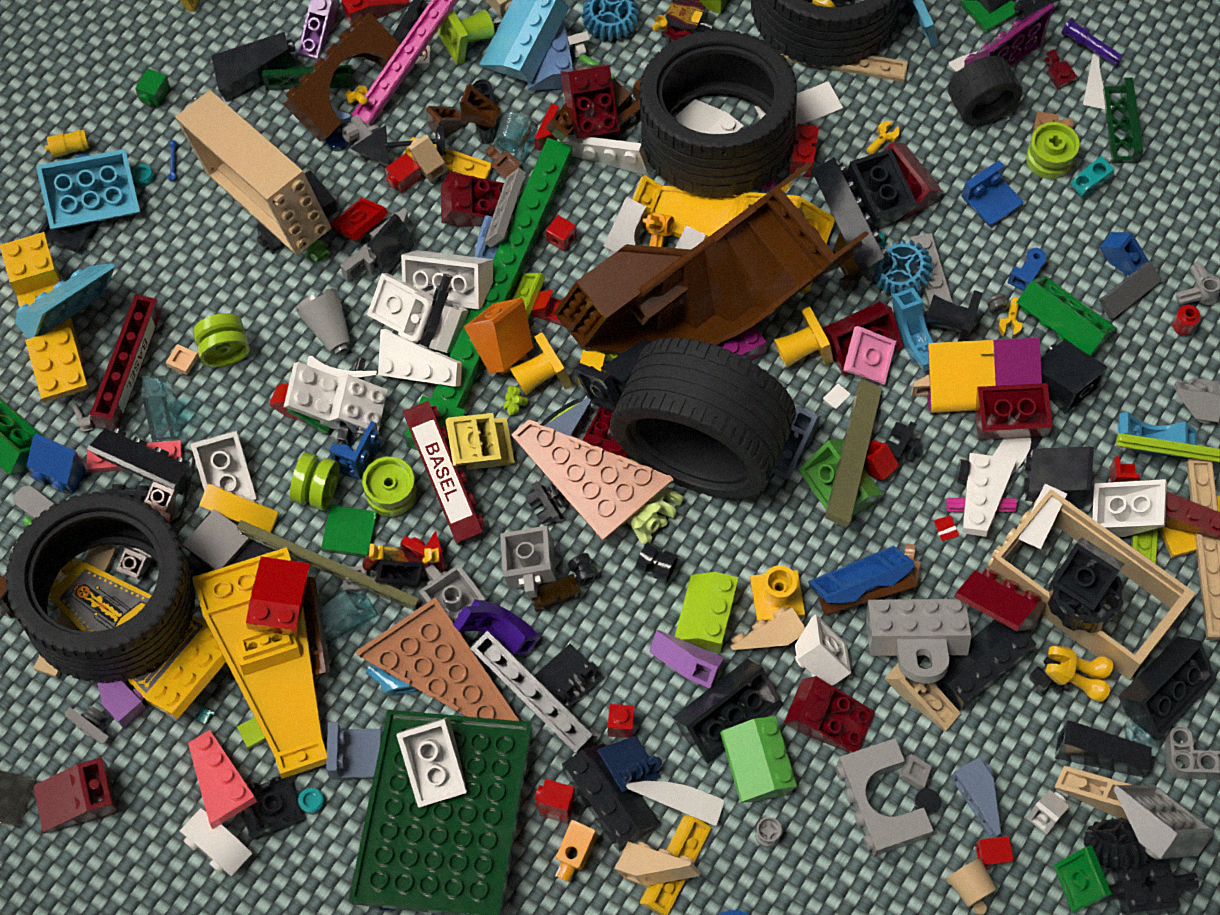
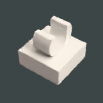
M587 31L567 37L569 50L573 49L576 58L586 53L585 45L590 40Z

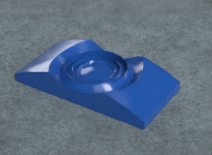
M891 546L809 580L808 583L827 603L856 602L863 593L873 591L879 586H893L906 576L915 565L913 560L897 547Z

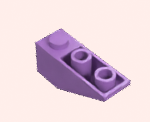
M310 0L297 54L319 59L335 21L340 0Z
M660 630L656 631L649 650L651 654L685 678L707 688H711L717 680L724 661V657Z
M126 678L121 681L97 682L102 705L123 729L146 710L142 703L144 697L135 688L131 691L126 686L129 683Z

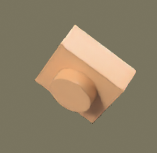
M177 344L166 364L167 367L188 375L199 356L196 352Z

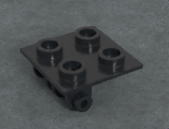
M571 643L534 675L567 709L572 707L603 678L597 670L598 666L593 661L590 663Z

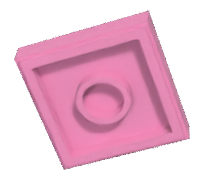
M860 326L854 327L843 371L876 384L885 385L896 341Z

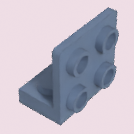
M328 722L326 771L329 778H373L381 743V730L341 729L338 722Z

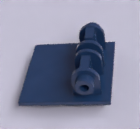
M636 735L597 750L622 792L629 790L626 787L628 783L653 781L661 777L658 772L662 765L661 758L654 755L649 757Z

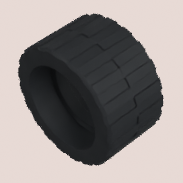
M986 56L967 64L954 75L948 86V94L964 123L970 126H983L1006 116L1016 107L1023 94V89L1006 59L1001 56Z

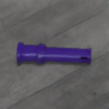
M1071 18L1061 31L1062 35H1068L1075 40L1078 46H1086L1110 62L1114 67L1120 63L1119 60H1122L1124 56L1091 35L1090 29H1084L1078 25L1074 18Z

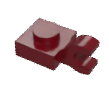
M1055 49L1046 53L1048 57L1044 58V61L1049 67L1047 75L1058 90L1077 81L1078 76L1067 61L1060 62L1059 55Z

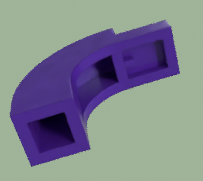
M475 599L471 606H465L459 612L458 618L453 624L458 631H479L483 633L488 631L513 656L529 655L540 639L539 634L520 617L497 604Z

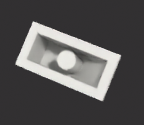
M1049 790L1038 801L1027 819L1047 835L1067 811L1069 805L1066 804V800L1062 795Z

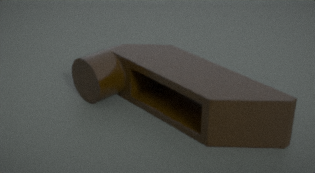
M839 232L833 248L834 254L847 245L841 232ZM852 256L839 266L844 274V277L839 279L844 291L854 287L860 272Z

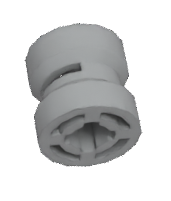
M765 817L759 821L755 833L756 841L759 845L765 848L777 845L782 832L780 822L773 817Z

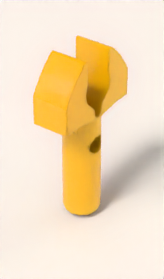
M357 86L356 92L348 90L345 93L348 103L358 101L361 105H365L368 101L365 97V94L368 92L365 86Z
M892 121L882 122L877 127V132L880 135L866 149L867 153L870 155L874 154L886 141L896 142L899 136V126L893 132L886 133L891 127Z
M1017 297L1011 299L1008 317L1006 319L1000 318L998 330L1003 337L1006 327L1011 324L1013 329L1011 339L1020 334L1023 323L1018 322L1016 319L1019 304L1016 303L1019 299Z

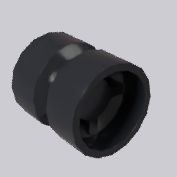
M647 542L638 557L635 570L646 575L652 573L653 578L667 583L676 567L679 555L668 550L661 552L659 546Z

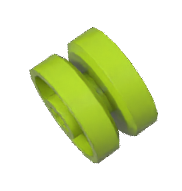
M1047 122L1038 126L1032 134L1026 154L1028 167L1039 177L1049 180L1059 179L1067 175L1073 167L1079 150L1080 142L1078 135L1072 128L1059 122Z
M222 313L208 316L199 321L192 331L198 346L197 350L201 363L208 367H225L235 364L244 359L250 351L247 337L244 334L245 330L242 320L236 314Z
M304 452L297 462L291 480V502L306 505L310 501L312 508L325 511L329 507L336 491L340 470L339 462L324 458L320 462L319 456Z
M388 456L376 459L368 465L363 473L362 485L370 508L373 511H377V514L385 517L399 516L411 509L417 496V487L412 468L405 461L397 457Z

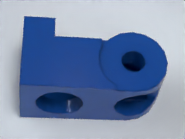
M1040 248L1030 249L1021 269L1015 266L1010 273L1007 283L1024 292L1031 280L1036 279L1042 271L1046 260V253Z

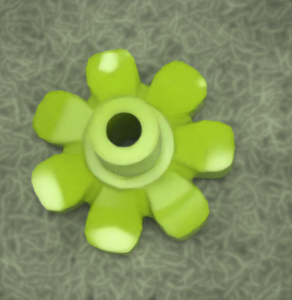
M509 386L505 395V400L507 401L503 403V408L507 410L508 415L517 413L519 406L527 405V398L519 396V387Z

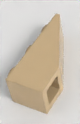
M782 606L772 613L774 617L767 622L762 619L752 625L753 631L746 635L744 632H741L731 639L733 643L729 645V648L731 650L786 646L797 640L805 627L792 607L786 609L785 606Z
M627 842L615 867V870L624 879L644 886L697 877L701 874L695 867V862L686 856L674 857L672 853L664 849H659V851L653 850L643 842H638V844Z

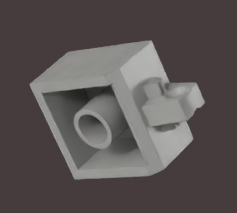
M548 526L501 533L502 571L509 589L524 587L528 599L537 598V584L556 581L554 540Z
M433 564L425 568V574L430 581L427 583V586L418 591L420 600L425 605L436 597L453 624L458 618L459 612L465 606H471L475 599L486 601L460 565L441 574Z

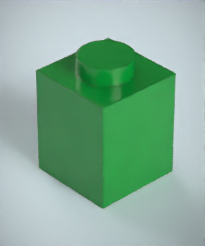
M147 68L135 90L139 101L143 104L159 107L171 87L167 75Z

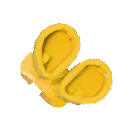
M1049 647L1048 657L1061 663V665L1047 664L1045 673L1059 685H1065L1070 682L1082 689L1090 699L1096 702H1102L1108 697L1110 685L1108 682L1100 679L1108 677L1112 672L1113 662L1111 659L1099 656L1092 661H1086L1079 658L1076 652L1069 647ZM1076 669L1088 675L1092 679L1086 678L1075 673Z

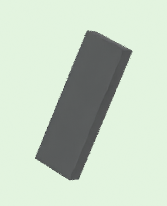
M1146 262L1101 297L1099 301L1108 318L1114 319L1162 280L1153 263Z

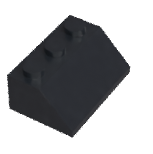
M891 148L850 161L847 177L854 182L857 188L855 194L856 196L860 195L866 206L863 208L864 213L868 212L874 222L871 225L873 230L894 223L917 206V202Z

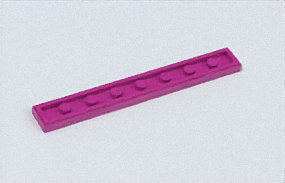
M459 0L430 1L365 94L368 100L365 105L359 103L351 114L353 117L358 115L364 124L368 123L370 126L374 123Z

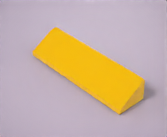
M684 815L666 850L672 853L674 857L686 856L695 862L712 827L698 818ZM686 879L649 885L640 904L661 915H669Z

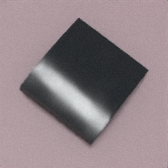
M395 213L367 244L369 256L377 261L380 274H390L401 262V255L409 253L414 247L408 229Z

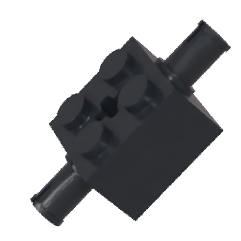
M1151 858L1150 861H1146L1145 865H1138L1136 869L1130 867L1127 870L1124 868L1116 870L1113 868L1111 871L1115 884L1108 885L1112 895L1101 901L1118 899L1122 915L1172 914L1180 907L1177 891L1198 889L1199 880H1195V878H1198L1195 872L1174 876L1169 858ZM1142 884L1148 887L1150 891L1148 892L1147 888H1142Z

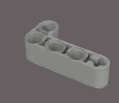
M1184 726L1173 728L1164 742L1166 769L1169 775L1177 779L1220 780V751L1194 750L1193 736L1190 730ZM1173 736L1180 737L1184 744L1176 743ZM1175 760L1182 761L1185 764V769L1179 768ZM1200 761L1207 762L1210 765V769L1203 768Z

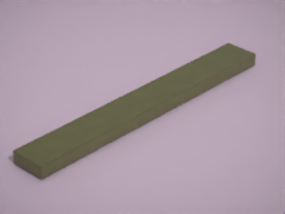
M862 378L857 385L825 514L826 519L846 528L851 521L882 387Z
M240 520L237 526V531L240 535L274 550L287 547L290 557L304 563H310L315 568L408 609L415 610L419 598L385 583H376L372 577Z

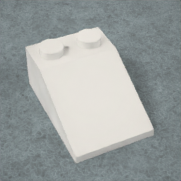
M696 99L674 117L676 121L685 127L702 133L726 134L743 130L744 127L729 113Z
M238 430L191 443L204 492L208 484H214L251 500L257 499Z
M1166 479L1094 484L1092 519L1117 537H1126L1164 527Z
M449 717L396 734L418 807L467 793L456 740Z

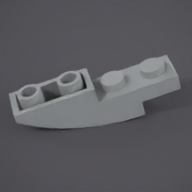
M403 208L399 212H395V214L400 217L407 228L409 224L408 212ZM387 221L382 225H377L370 233L371 240ZM367 244L355 255L346 258L340 265L342 275L348 282L365 269L371 275L379 269L377 261L369 256Z

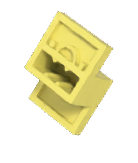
M493 413L449 417L446 419L453 466L467 465V469L470 470L512 465L515 463L507 417L494 419Z

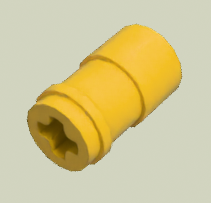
M80 129L71 133L48 136V145L45 146L46 151L50 150L52 158L90 149L85 130Z

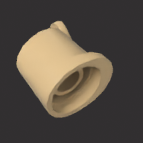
M981 858L972 861L945 879L968 907L973 905L974 912L977 915H983L987 910L982 899L997 890Z

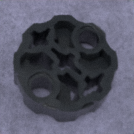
M1117 576L1093 611L1050 582L1048 587L1050 599L1047 603L1051 613L1056 615L1066 628L1073 631L1085 630L1088 633L1101 631L1109 622H1113L1124 603L1122 599L1124 586L1120 577ZM1104 604L1111 606L1112 609L1106 608Z

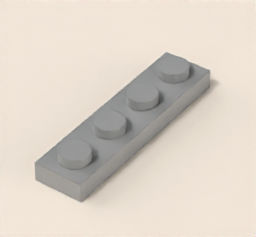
M520 168L506 177L484 241L489 247H493L498 242H503L508 235L506 230L513 219V209L519 202L518 194L524 186L523 179L526 172Z
M932 233L910 237L909 241L912 239L915 245L918 243L922 244L923 249L926 248L933 259L934 271L931 272L933 277L931 280H927L928 287L922 286L928 308L934 294L952 302Z

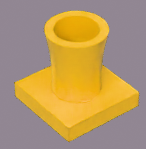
M810 306L802 310L806 328L793 334L773 339L786 368H789L798 360L815 351H818L825 366L834 362L830 343Z
M542 332L534 336L542 353L520 365L510 368L526 396L554 375L557 376L564 389L573 385L565 368Z
M778 565L768 569L765 574L750 576L757 622L762 619L767 622L774 617L772 613L782 606H785L786 609L792 607L799 619L805 618L798 570L792 571L786 566Z

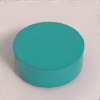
M146 164L136 165L131 170L133 183L139 187L148 186L154 180L153 171Z
M307 788L300 793L298 803L304 813L316 814L324 806V797L318 789Z

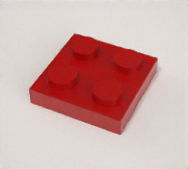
M361 197L334 219L330 226L334 232L357 241L363 238L366 232L373 226L380 224L389 213L384 206Z

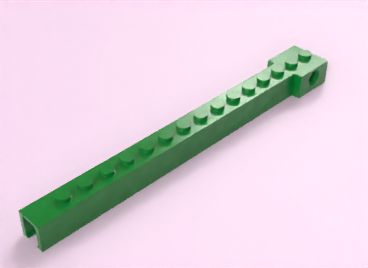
M547 138L515 209L513 219L507 227L508 235L500 243L493 258V283L481 309L471 308L464 326L492 304L512 299L572 163V145ZM464 326L450 355V358L462 363L461 386L437 384L432 397L422 396L419 402L421 404L429 400L431 406L436 405L440 418L437 419L440 428L445 427L446 432L447 418L466 416V410L463 408L483 365V361ZM408 427L404 435L408 448L418 451ZM447 440L445 442L447 444L448 449L450 450L449 440Z

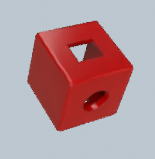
M557 215L546 229V241L562 251H566L577 236L576 225L560 215Z

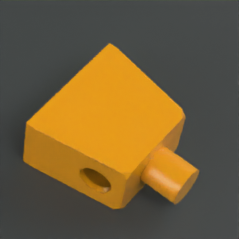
M571 820L556 855V859L561 862L555 875L556 877L569 882L575 869L583 870L599 836L594 829ZM577 850V857L569 859L570 852Z

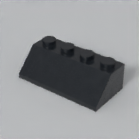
M113 427L112 431L104 428L89 445L87 450L95 456L151 482L155 481L174 489L180 495L183 494L194 472V469L189 466V461L178 456L176 460L168 457L169 452L159 447H156L155 450L146 447L148 443L137 437L134 440L126 438L127 433Z
M994 620L971 638L968 655L949 656L946 675L933 683L961 711L1032 654L1037 643L1025 630L1015 631L1003 623Z
M1177 636L1118 696L1126 715L1154 740H1158L1216 680L1201 641Z
M746 659L672 718L683 737L708 764L725 750L721 731L752 719L767 717L783 703L763 667L750 659Z
M603 743L583 749L563 762L562 768L563 773L572 786L575 787L576 792L618 852L624 850L627 842H636L658 827L660 822L639 793L632 790L625 792L620 790L597 752L598 749L605 747Z

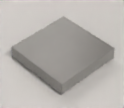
M214 509L182 545L213 570L228 566L251 539L238 534L237 525Z

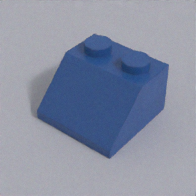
M35 433L27 462V468L32 474L31 477L39 483L43 484L45 481L51 484L59 492L67 491L73 494L87 472L77 451Z

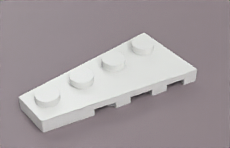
M569 134L562 141V143L572 145V153L575 157L647 176L650 174L651 167L641 143L594 137L577 139L575 135Z
M381 329L378 375L456 387L461 386L462 363L439 352L427 349L428 347L421 344L413 343L403 336L395 335L392 331Z
M970 453L962 533L987 536L1017 459Z

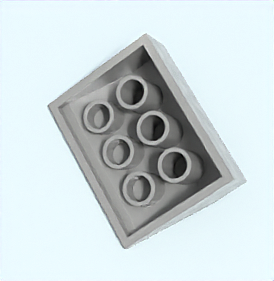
M1116 785L1113 789L1139 842L1146 847L1145 851L1155 859L1199 856L1215 833L1213 829L1156 785Z

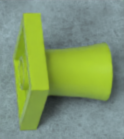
M452 9L439 28L438 35L455 64L460 65L465 61L467 43L492 39L494 36V26L489 13L484 9L459 20Z

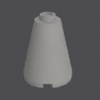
M331 288L322 290L324 295L317 297L315 293L307 297L297 305L298 309L296 311L328 351L339 355L349 349L348 346L351 342L339 293L336 289Z

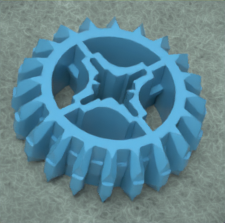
M587 0L583 5L582 11L583 25L587 27L588 33H593L594 38L600 36L602 41L605 38H608L610 42L613 38L620 41L621 36L627 38L629 33H633L634 27H637L639 18L637 2H634V0ZM600 10L599 14L595 16L594 14ZM626 13V17L621 19L622 15Z
M902 239L900 244L893 241L892 247L885 245L891 256L888 261L890 264L893 262V266L888 269V273L885 271L874 277L880 290L883 289L884 294L888 295L891 293L892 296L912 287L915 291L921 293V286L928 287L927 280L932 279L931 272L934 271V266L932 264V257L926 248L923 249L922 244L918 243L915 245L912 239L906 244L905 240ZM920 265L917 274L913 276V272L917 269V266Z

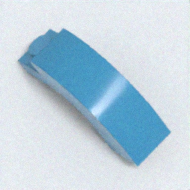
M912 287L892 295L893 313L902 343L912 362L916 361L922 371H926L929 369L928 343L934 342L928 333L924 321L923 301Z
M1129 412L1119 413V433L1197 445V430L1186 421L1172 425L1156 426L1141 422ZM1130 449V450H1132V451H1135V452H1138V453H1142V454L1160 455V456H1173V455H1166V454H1160V453H1154V452H1147V451H1141V450Z

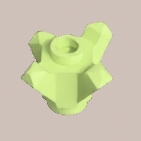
M660 502L645 505L627 521L641 544L651 542V533L655 532L659 527L663 528L667 525L666 517L657 514V512L662 511Z

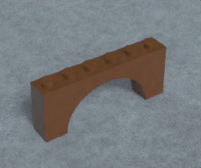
M370 12L365 16L360 14L351 23L353 27L350 31L347 28L338 37L340 39L337 45L333 43L325 51L328 55L324 59L320 57L312 65L314 70L311 73L306 72L299 79L301 84L297 88L295 86L292 87L285 95L287 99L283 105L319 142L329 137L341 123L332 108L329 94L331 79L337 67L345 60L363 58L377 63L384 69L400 46V43Z

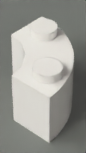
M201 808L180 830L186 837L183 842L193 851L198 848L212 861L209 865L219 874L224 871L232 876L252 854L247 847L221 824L212 829L207 812Z

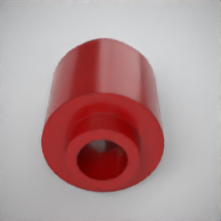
M1192 305L1180 307L1172 322L1174 331L1181 336L1191 334L1200 320L1199 310Z

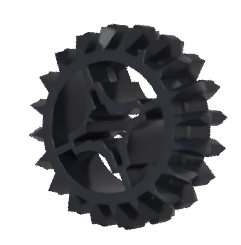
M1111 817L1110 820L1102 819L1101 822H1093V826H1089L1085 832L1084 847L1092 846L1100 866L1105 865L1106 869L1110 867L1116 870L1119 868L1127 870L1130 867L1136 869L1138 865L1143 866L1146 864V861L1151 860V856L1145 851L1146 847L1139 842L1129 820L1122 817L1120 819Z

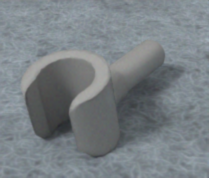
M73 404L72 408L77 416L80 430L82 432L93 430L91 417L83 418L78 405Z

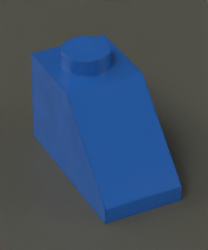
M1111 232L1099 247L1109 264L1128 276L1143 264L1149 262L1131 232Z

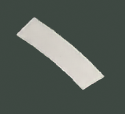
M829 81L797 93L796 126L797 123L804 124L843 108ZM754 106L760 118H762L766 113L759 106Z

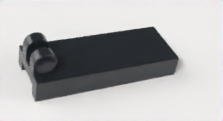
M413 0L392 35L400 44L428 6V1Z

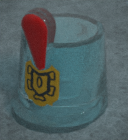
M513 111L504 112L494 139L495 144L510 153H518L516 160L519 162L522 159L525 142L529 135L536 134L538 126L533 120Z

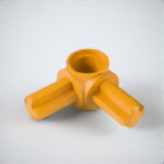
M650 212L647 219H643V223H646V230L648 233H651L649 246L663 247L664 237L671 235L674 229L675 222L673 216Z

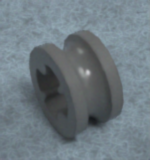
M1004 294L995 295L987 300V306L991 307L989 310L991 314H1000L1010 307Z
M87 705V711L82 713L81 716L94 726L100 727V720L105 719L106 715L93 706Z

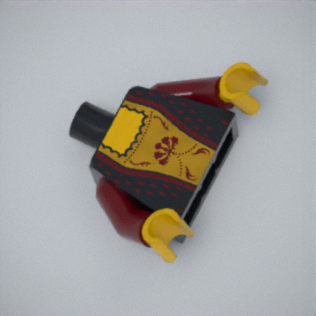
M672 0L666 16L658 15L654 19L656 23L652 25V28L655 32L662 30V37L675 42L676 39L684 38L688 34L693 35L695 32H704L706 30L713 31L715 22L705 19L706 7L699 0Z
M370 544L369 553L363 560L362 567L364 570L370 571L376 583L418 585L421 571L430 566L431 563L439 562V548L424 549L425 555L418 559L405 548L387 547L384 545L374 546V544Z

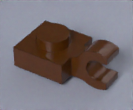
M492 145L485 150L487 156L494 161L491 164L492 169L504 180L516 169L523 168L521 163L507 150L501 154Z

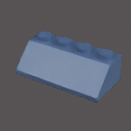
M564 20L532 82H527L528 91L563 89L560 71L573 69Z

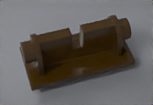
M574 574L537 587V598H531L535 612L581 596V589L576 582Z

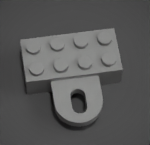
M959 599L868 600L866 627L870 656H897L900 671L910 680L919 683L936 682L942 679L948 671L949 655H968L971 630L966 603ZM917 656H927L930 659L931 668H920L917 664Z

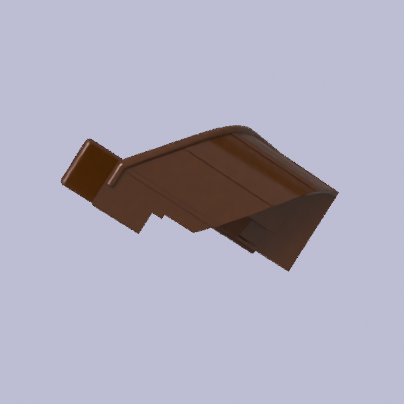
M808 162L803 167L797 168L791 176L693 249L624 245L616 253L578 279L554 311V314L582 349L622 354L645 338L651 342L664 338H687L693 341L699 340L703 343H711L713 346L718 345L751 328L764 317L780 308L817 278L840 266L863 246L862 240L869 233L864 231L837 253H833L820 237L818 230L811 226L806 220L804 213L784 193L794 186L812 166L811 162Z

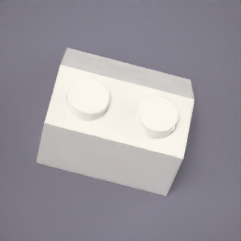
M815 614L795 644V659L800 667L806 668L811 672L812 677L817 676L833 686L851 674L847 643Z

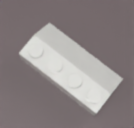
M419 250L401 255L403 282L422 292H435L437 285L439 286L443 273L449 274L453 278L448 288L449 294L447 299L465 308L481 309L493 283V259Z

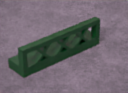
M339 65L332 76L330 88H352V65ZM312 66L284 67L281 70H263L262 76L266 91L290 90L294 86L297 88L301 84L299 79L306 72L311 73L314 68Z
M1124 77L1121 86H1104L1103 88L1112 164L1139 163L1143 153L1133 77ZM1120 93L1121 100L1116 103L1110 98L1109 94ZM1115 110L1123 114V118L1120 121L1112 116ZM1117 128L1126 133L1122 140L1114 134ZM1121 146L1128 151V156H1117V149Z

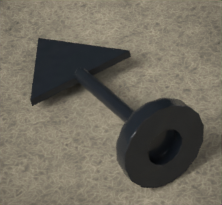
M384 125L350 149L389 166L388 148L410 146L413 140L387 142L386 125ZM439 125L435 128L436 139L430 140L433 144H436L437 151L443 157L446 156L444 125Z

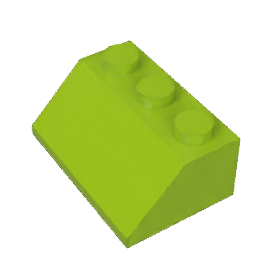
M719 572L691 575L675 637L707 651L721 654L739 577Z

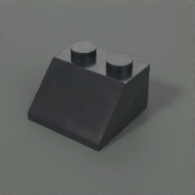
M1081 537L1051 584L1094 611L1119 574L1124 563Z

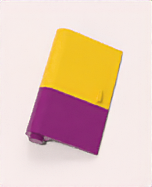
M1040 337L928 343L930 390L927 393V404L929 413L976 411V393L979 386L1042 383Z

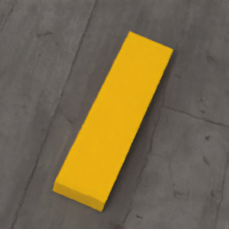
M407 146L404 154L406 153L414 161L412 154ZM446 148V156L442 157L448 169L447 173L455 172L488 179L492 171V163Z

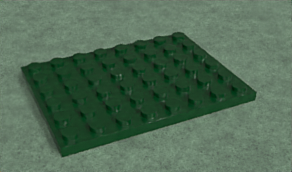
M387 709L348 902L352 905L447 915H501L533 731L532 722ZM449 717L456 740L467 793L418 807L396 734Z

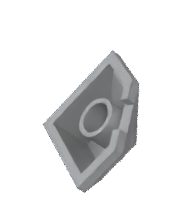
M1193 378L1189 379L1188 384H1184L1183 381L1175 382L1176 393L1195 419L1206 424H1210L1212 421L1219 422L1220 384L1218 381Z

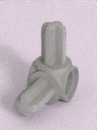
M1196 262L1190 267L1196 284L1192 289L1176 293L1177 302L1183 305L1198 300L1204 305H1213L1218 300L1220 280L1215 276L1208 275L1203 264Z

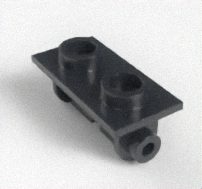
M1033 0L1018 1L1014 5V11L1019 13L1020 17L1015 20L1026 18L1028 15L1049 4L1053 5L1058 0H1035V3H1033Z

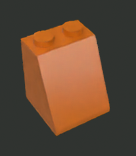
M522 297L494 303L464 326L490 374L499 372L500 374H505L509 372L510 368H512L511 365L524 360L527 357L526 353L533 349Z

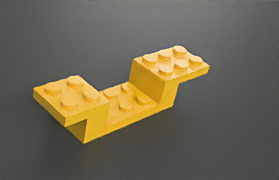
M44 232L0 245L9 282L17 295L20 307L24 304H32L38 295L43 292L49 293L61 281ZM72 317L46 334L25 340L43 403L89 389L82 366L84 360Z

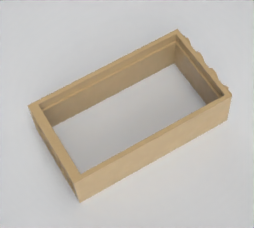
M211 90L207 91L175 116L206 174L296 256L331 229L303 170Z
M1050 489L1032 512L1027 511L1022 516L1019 526L1016 529L1012 528L1005 538V543L1002 546L998 545L987 565L990 567L989 569L998 573L997 577L1004 581L1005 579H1010L1019 584V589L1025 592L1030 590L1040 595L1039 599L1046 603L1041 616L1095 656H1105L1111 659L1113 669L1130 680L1182 614L1196 593ZM1050 497H1053L1062 504L1053 522L1054 525L1076 541L1083 537L1123 562L1124 566L1120 570L1123 575L1170 608L1169 612L1135 655L1103 631L1088 633L1085 630L1073 631L1063 626L1061 620L1052 614L1047 603L1050 599L1049 592L1007 562L1024 542L1018 539L1020 534Z

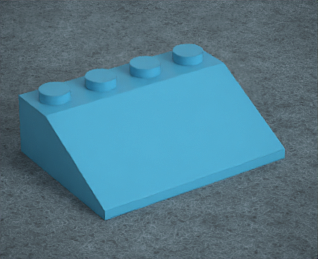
M512 0L479 66L531 83L570 7L564 0Z
M126 149L36 166L50 230L140 213Z
M113 263L89 266L84 270L79 269L75 271L66 282L64 280L58 282L49 293L43 292L36 297L35 302L32 304L21 306L16 312L17 315L14 323L28 339L50 332L103 297L116 266Z

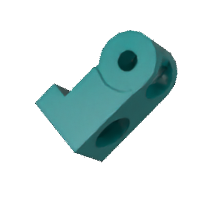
M1100 156L1072 180L1070 186L1082 198H1085L1094 189L1111 181L1115 169Z

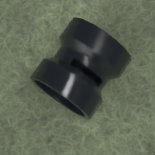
M588 553L577 555L568 562V567L571 572L575 573V579L579 586L590 584L599 577L597 568L591 565L592 559Z

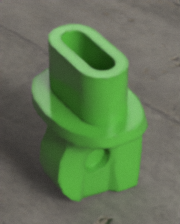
M323 240L313 242L307 248L306 257L313 259L316 263L327 258L330 252L326 248V242Z

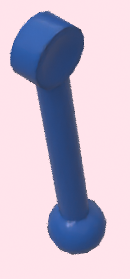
M175 140L169 142L171 160L170 173L167 177L170 182H174L177 179L174 171L175 148L178 144Z

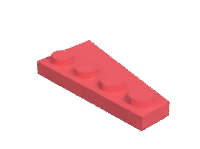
M210 730L188 743L209 824L212 829L257 802Z

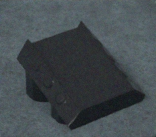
M277 776L263 784L254 782L247 785L257 802L241 811L248 830V836L252 839L303 820V815L289 777L281 779V776Z

